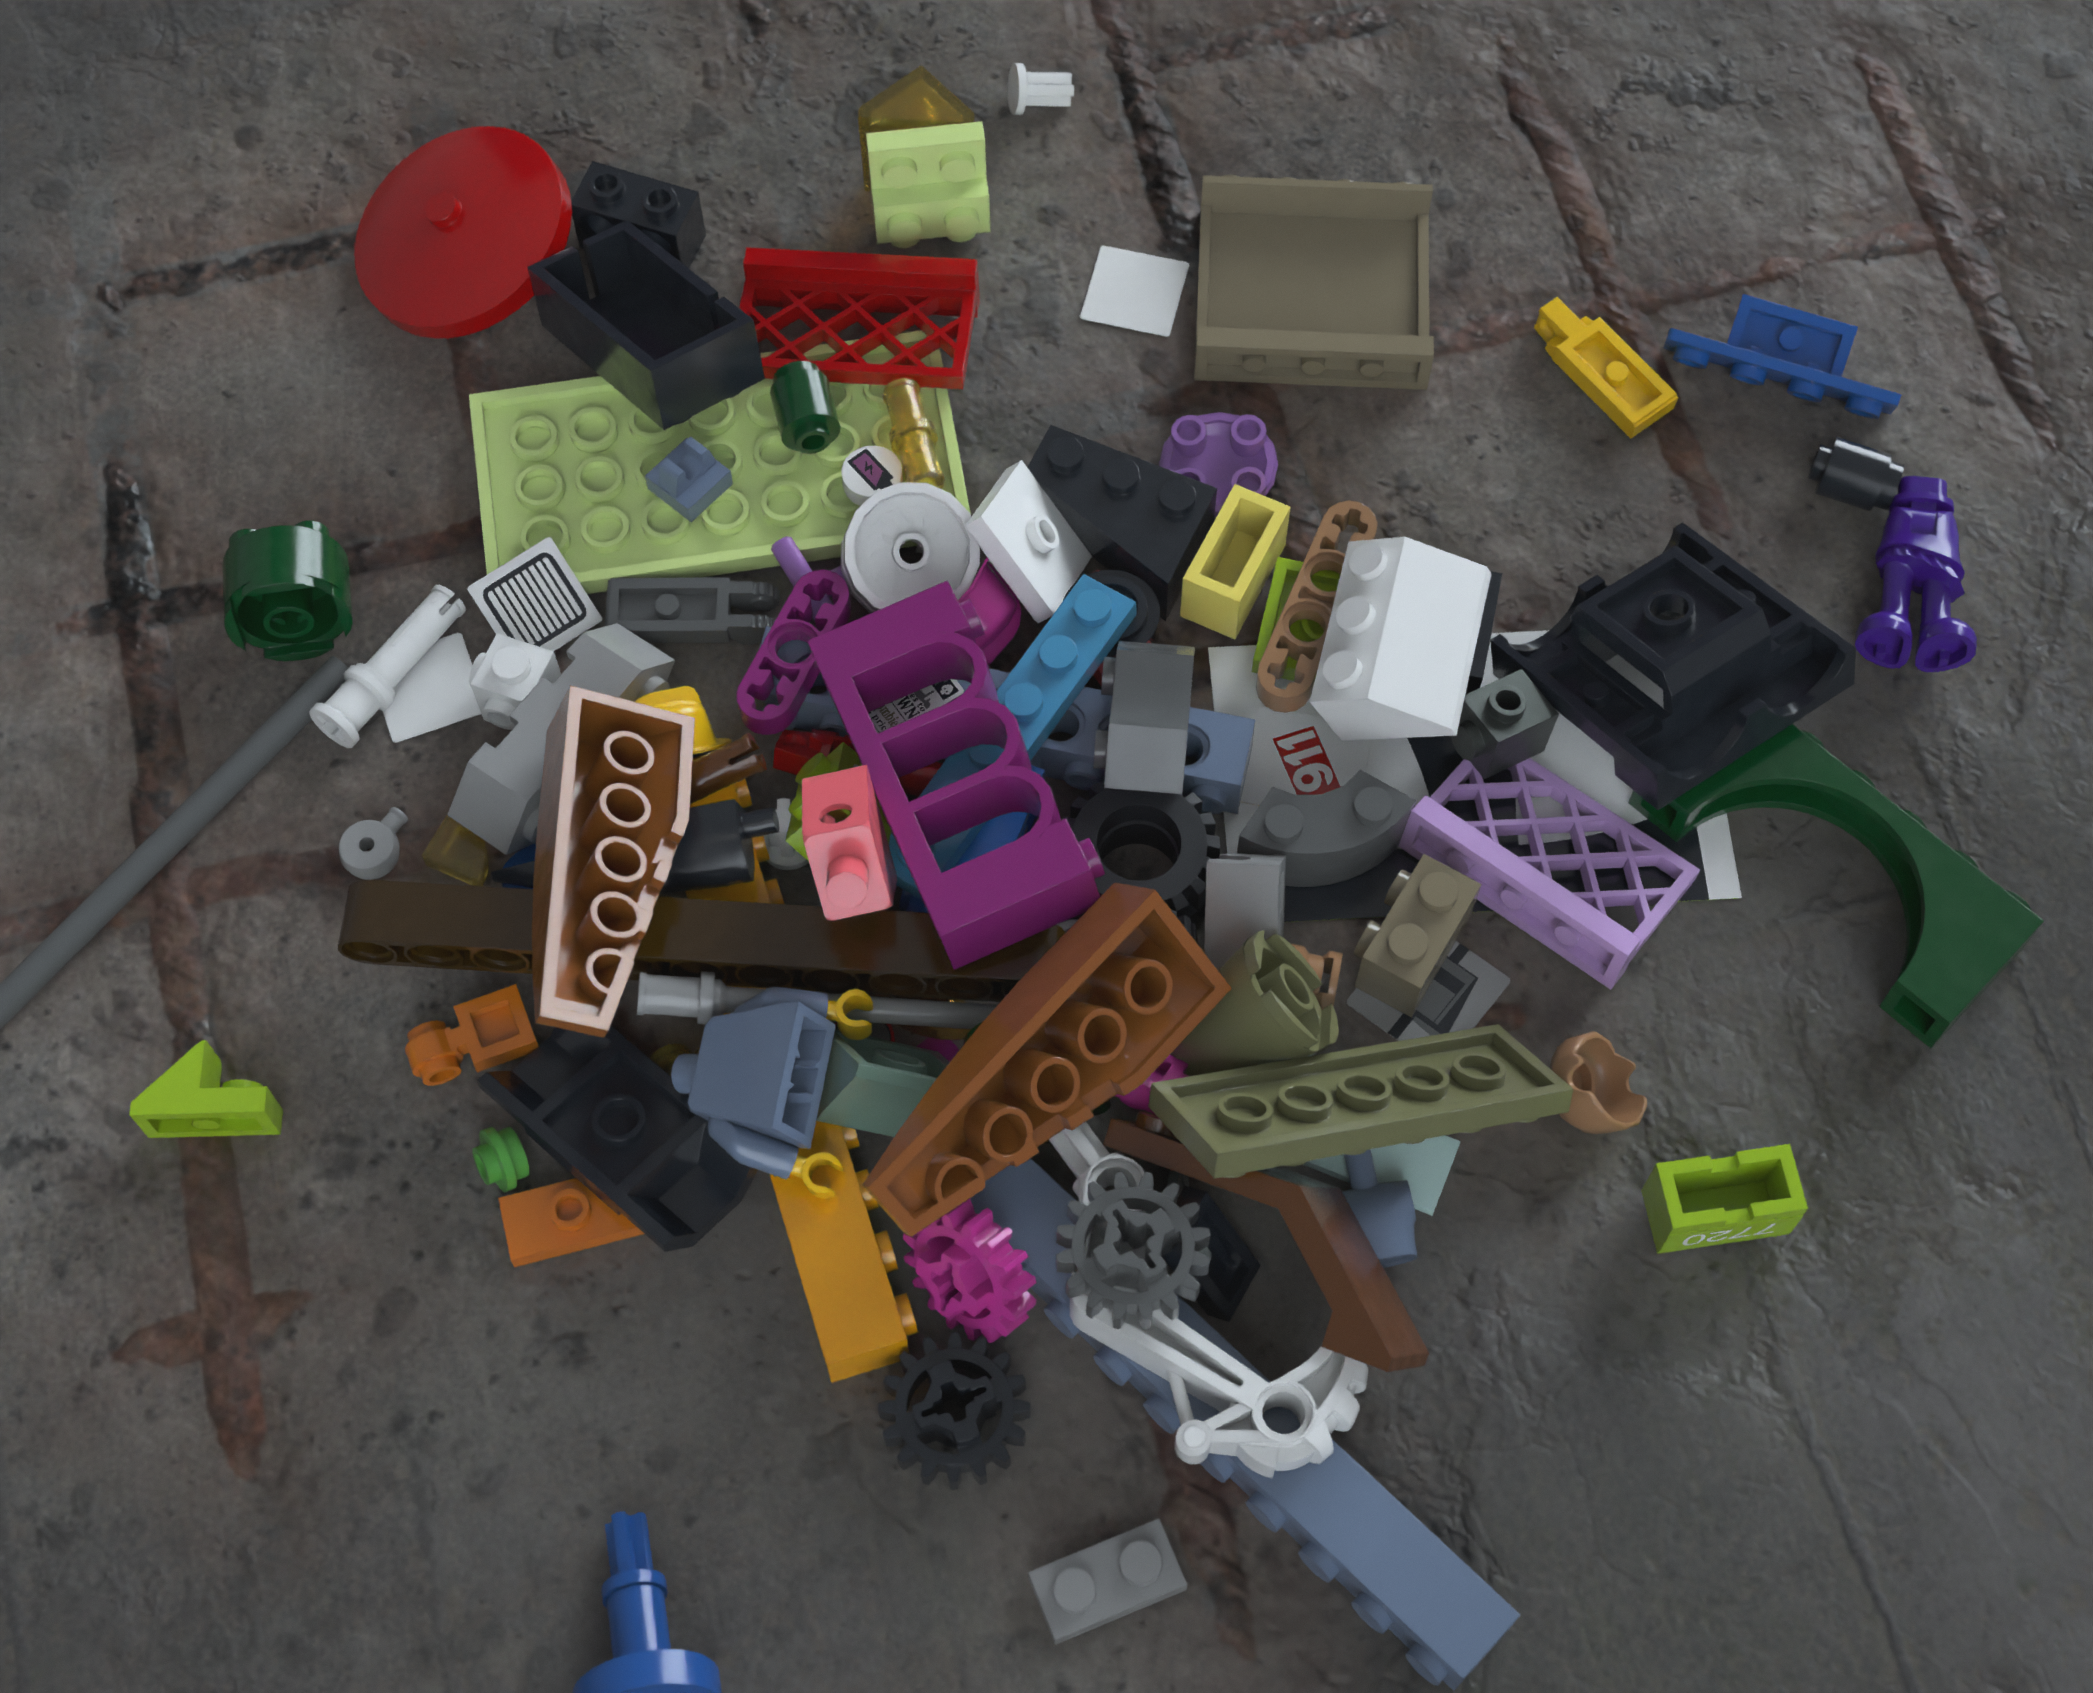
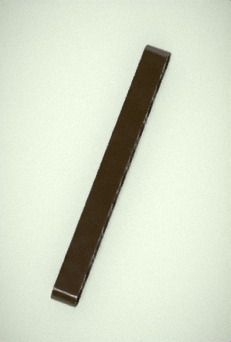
M386 880L356 881L348 889L338 951L351 960L374 965L533 974V889ZM658 897L650 924L634 958V965L628 980H639L640 972L650 975L700 978L701 971L715 972V979H721L726 986L755 988L776 986L837 993L859 989L870 995L1001 1002L1065 932L1059 925H1055L954 970L929 913L880 910L830 921L826 920L822 906Z

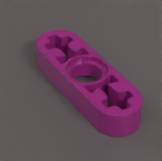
M815 570L802 576L795 584L737 689L736 698L742 722L749 730L762 735L776 734L790 726L820 671L812 652L807 659L799 663L784 662L777 656V652L788 641L801 640L808 643V640L843 626L848 622L851 615L849 588L846 581L839 574L829 570ZM825 594L832 595L833 604L824 603L817 612L815 628L810 624L813 617L811 599L820 601L824 598ZM774 675L780 680L776 687L779 706L768 704L763 711H759L756 708L755 699L765 701L769 697L775 686Z

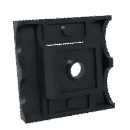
M1683 522L1673 528L1672 536L1662 554L1615 583L1606 585L1604 579L1595 575L1579 585L1575 599L1566 614L1552 629L1541 637L1528 643L1516 645L1510 644L1501 634L1490 640L1493 675L1501 679L1522 669L1560 714L1614 757L1615 776L1657 810L1855 684L1856 647ZM1619 655L1663 690V707L1608 665L1606 661Z

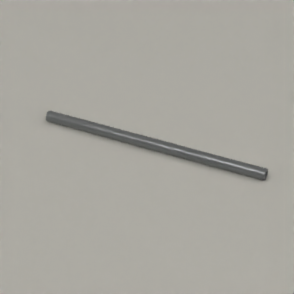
M331 656L0 983V1030L312 720L309 714L311 708L316 703L325 704L345 682L343 674L348 667L341 660Z

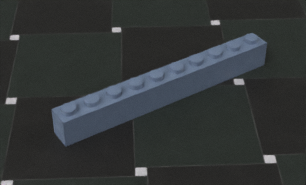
M1031 1158L1018 1167L1009 1165L985 1181V1189L970 1198L976 1214H979L985 1208L990 1209L993 1213V1222L997 1223L1001 1228L1009 1227L1013 1231L1012 1237L1008 1242L1013 1249L1026 1251L1028 1258L1020 1264L1023 1265L1024 1271L1036 1277V1284L1031 1289L1048 1304L1043 1309L1048 1319L1067 1337L1073 1339L1079 1334L1097 1351L1093 1355V1359L1098 1367L1113 1382L1120 1386L1129 1381L1147 1399L1143 1406L1150 1417L1165 1431L1173 1434L1181 1424L1170 1382L1082 1332L1073 1324L1070 1317V1298L1065 1291L1066 1282L1072 1276V1273L1057 1272L1056 1254L1068 1248H1064L1056 1243V1232L1058 1225H1074L1067 1217V1205L1071 1199H1075ZM1177 1296L1180 1306L1177 1318L1270 1383L1258 1369L1184 1300ZM1187 1392L1194 1420L1197 1419L1204 1422L1220 1413L1219 1410ZM1273 1407L1266 1410L1263 1414L1266 1425L1272 1431L1279 1434H1290L1300 1428L1297 1416L1291 1410L1284 1407ZM1333 1439V1453L1322 1463L1314 1464L1308 1462L1304 1466L1293 1470H1275L1272 1478L1252 1471L1237 1456L1208 1454V1457L1200 1463L1203 1468L1222 1483H1225L1229 1478L1233 1480L1250 1497L1245 1503L1251 1513L1269 1530L1276 1533L1282 1527L1302 1546L1298 1551V1555L1305 1565L1327 1583H1330L1333 1578L1337 1579L1355 1597L1351 1605L1363 1621L1380 1634H1384L1389 1629L1409 1648V1651L1405 1654L1408 1662L1431 1684L1438 1686L1444 1681L1455 1691L1519 1618L1520 1614Z

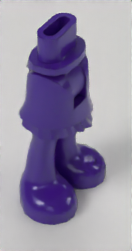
M1921 476L1902 477L1898 486V493L1894 496L1888 509L1889 515L1886 519L1882 539L1875 555L1876 565L1879 569L1880 577L1883 579L1880 612L1869 615L1859 624L1855 634L1856 650L1866 660L1881 667L1895 669L1901 668L1907 663L1912 650V630L1909 622L1912 589L1915 593L1922 594L1920 631L1915 655L1917 669L1923 672H1941L1954 669L1973 659L1976 655L1977 645L1976 634L1969 624L1960 619L1951 618V603L1965 594L1961 585V581L1964 578V569L1960 561L1959 534L1954 517V503L1952 499L1947 497V482L1945 480Z

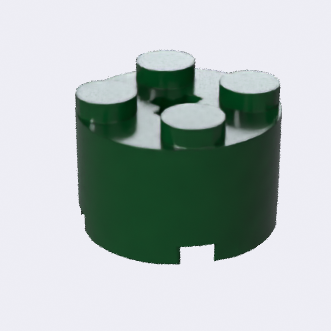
M310 520L299 522L294 526L280 525L258 530L241 529L230 536L229 548L225 552L222 561L224 626L228 637L236 646L246 651V643L262 648L264 658L276 661H300L324 655L334 649V639L343 631L345 637H347L353 624L349 561L343 547L329 536L327 526Z

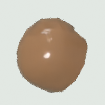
M1595 1031L1568 1038L1556 1048L1551 1058L1550 1069L1573 1088L1569 1112L1559 1114L1563 1120L1582 1132L1590 1134L1611 1133L1639 1125L1647 1108V1098L1630 1090L1629 1077L1636 1069L1634 1062L1615 1053L1609 1039Z

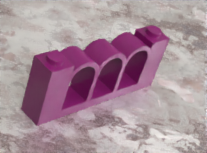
M947 580L810 639L807 642L861 765L868 766L875 796L955 970L1086 912L1100 898L1095 879L1105 875V872L1090 838L1080 842L1077 841L1067 819L1061 820L1051 787L1040 774L1032 771L1018 721L1006 706L999 703L985 654L976 644L975 638L985 634L978 614L970 599L961 603L958 602ZM954 679L965 680L971 683L965 692L953 701L880 733H877L868 714L870 711L938 682ZM984 744L997 745L1004 749L996 762L985 769L910 802L898 779L970 747ZM1024 812L1039 817L1033 828L1019 839L942 873L929 847L1000 815Z

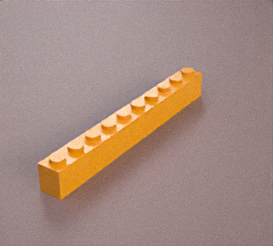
M743 779L690 804V808L735 799L742 808L753 806L746 779ZM764 836L752 838L755 866L753 882L734 884L727 887L685 891L687 898L784 904L777 879L764 881L759 863L770 860ZM816 1121L811 1148H799L798 1155L809 1158L815 1153L826 1152L839 1160L844 1171L837 1170L830 1165H822L816 1168L812 1174V1182L814 1184L828 1187L834 1190L836 1195L827 1199L818 1198L810 1193L803 1182V1178L790 1174L786 1180L772 1174L769 1175L831 1383L900 1362L899 1356L903 1352L910 1354L906 1336L918 1333L907 1293L894 1296L887 1273L898 1270V1265L887 1230L874 1234L867 1211L878 1208L879 1205L863 1187V1183L869 1176L868 1169L855 1172L848 1150L860 1147L856 1130Z

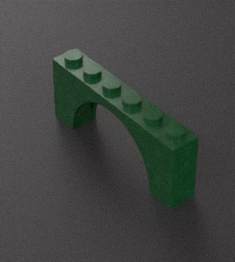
M1794 724L1780 731L1659 810L1655 809L1634 790L1628 801V804L1675 842H1678L1688 832L1710 819L1729 812L1751 808H1782L1810 814L1836 825L1860 841L1879 860L1892 879L1903 905L1906 920L1907 939L1903 965L1895 984L1879 1007L1930 1049L2018 955L2044 922L2042 918L2031 910L2029 904L2021 896L2014 892L2006 891L1979 870L1971 857L1959 850H1953L1930 832L1916 814L1898 807L1879 792L1866 775L1857 770H1851L1829 753L1815 735L1800 730Z

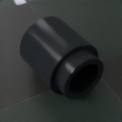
M1836 436L1831 447L1819 445L1808 474V479L1818 482L1815 494L1867 511H1871L1873 507L1888 510L1899 486L1904 464L1891 461L1892 454Z

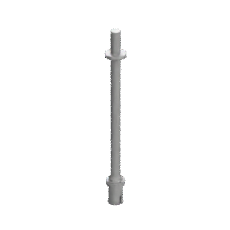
M701 971L700 978L650 975L640 972L637 1015L654 1014L697 1017V1024H706L712 1017L720 1016L724 1013H733L738 1006L765 989L728 987L721 979H715V972ZM827 993L828 1000L837 1001L842 995ZM870 996L873 1001L872 1011L855 1009L848 1012L846 1017L851 1020L862 1019L872 1023L972 1029L984 1021L997 1005Z

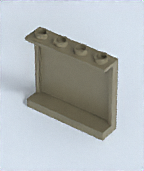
M1203 175L1200 208L1194 380L1427 390L1434 358V336H1429V210L1433 185L1411 184L1408 182H1355L1347 179L1330 181L1305 180L1292 177L1255 178L1239 177L1236 175Z

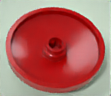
M494 126L465 128L447 133L424 144L403 159L385 177L370 198L363 212L356 234L354 262L358 281L364 294L392 324L410 334L435 339L461 337L479 332L501 322L515 313L534 296L527 267L565 249L572 220V201L566 179L560 168L537 142L525 134L512 129Z

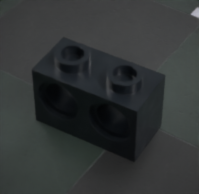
M592 161L571 200L572 218L579 247L583 249L584 240L628 220L687 268H690L706 237L698 191Z

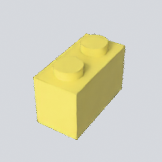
M1234 484L1183 577L1180 617L1236 639L1277 562V557H1280L1285 547L1291 507Z

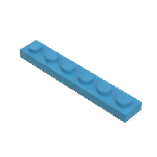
M1085 574L1081 576L997 690L999 703L1006 706L1018 721L1030 761L1101 665L1104 657L1108 655L1137 615L1136 602ZM981 744L948 756L919 797L985 769L996 762L1004 749L997 745ZM986 822L929 846L941 873L956 865ZM891 834L889 848L897 874L896 886L922 900L893 834Z

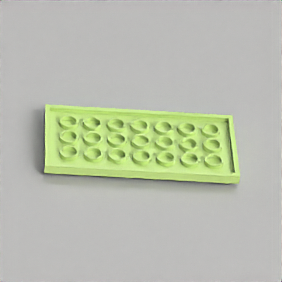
M921 330L900 333L895 336L907 349L928 337ZM850 340L844 342H846L848 345H851L857 340ZM828 344L817 345L803 355L809 360L824 361L836 354V352ZM883 345L862 356L867 363L884 364L895 357ZM940 348L920 361L928 367H943ZM776 351L760 353V355L766 358ZM601 376L469 394L487 574L491 573L547 537L552 538L587 594L606 592L608 580H611V578H701L780 566L771 551V547L776 541L786 536L792 537L807 562L841 557V542L855 511L860 507L845 494L842 481V466L849 454L865 446H880L889 449L901 462L903 482L928 483L949 492L970 513L948 390L943 388L829 382L841 429L838 437L826 449L813 454L791 450L783 444L770 395L773 379H764L742 390L738 395L725 399L693 415L686 422L676 424L666 430L658 426ZM689 437H693L710 450L713 457L731 471L733 484L692 522L688 521L648 489L645 475ZM906 541L902 548L917 546L918 544Z

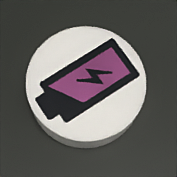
M865 446L856 449L848 455L842 466V481L845 494L852 502L861 506L874 492L903 482L900 460L892 451L884 447Z

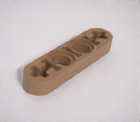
M1338 502L1331 506L1323 516L1259 663L1256 682L1257 695L1264 706L1273 711L1282 713L1296 711L1305 706L1312 695L1336 591L1327 592L1316 588L1311 582V577L1322 570L1335 571L1341 575L1345 554L1337 551L1340 532H1343L1347 525L1358 528V532L1351 536L1350 541L1375 539L1378 525L1376 516L1369 507L1360 502ZM1309 619L1319 623L1324 633L1317 640L1306 642L1295 638L1289 628L1298 620ZM1289 656L1297 660L1294 682H1290L1286 689H1280L1275 686V680L1283 676Z

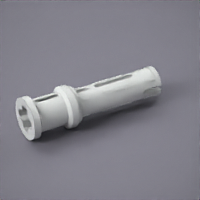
M435 585L431 593L366 664L357 663L356 665H351L343 674L345 682L325 704L316 703L309 711L311 719L324 734L339 745L353 748L360 739L359 730L378 710L386 711L392 705L395 696L393 688L453 622L465 613L466 608L460 598L456 599L452 605L447 603L455 593L445 586Z

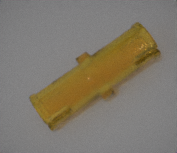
M903 378L895 380L884 387V394H882L892 425L889 433L891 448L895 454L900 456L906 482L928 483L942 489L945 478L941 472L935 450L938 435L935 425L926 417L920 395V386L912 379Z

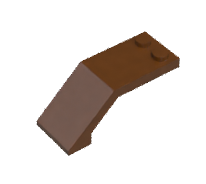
M1138 1111L1135 1121L1111 1119L1103 1142L1104 1146L1275 1207L1280 1211L1332 1309L1321 1347L1386 1372L1425 1366L1429 1352L1340 1188L1282 1167L1247 1172L1243 1176L1236 1178L1220 1177L1214 1179L1157 1115Z

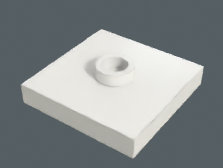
M1022 460L1003 472L965 525L976 543L1037 623L1053 616L1063 602L1067 591L1076 582L1092 557Z

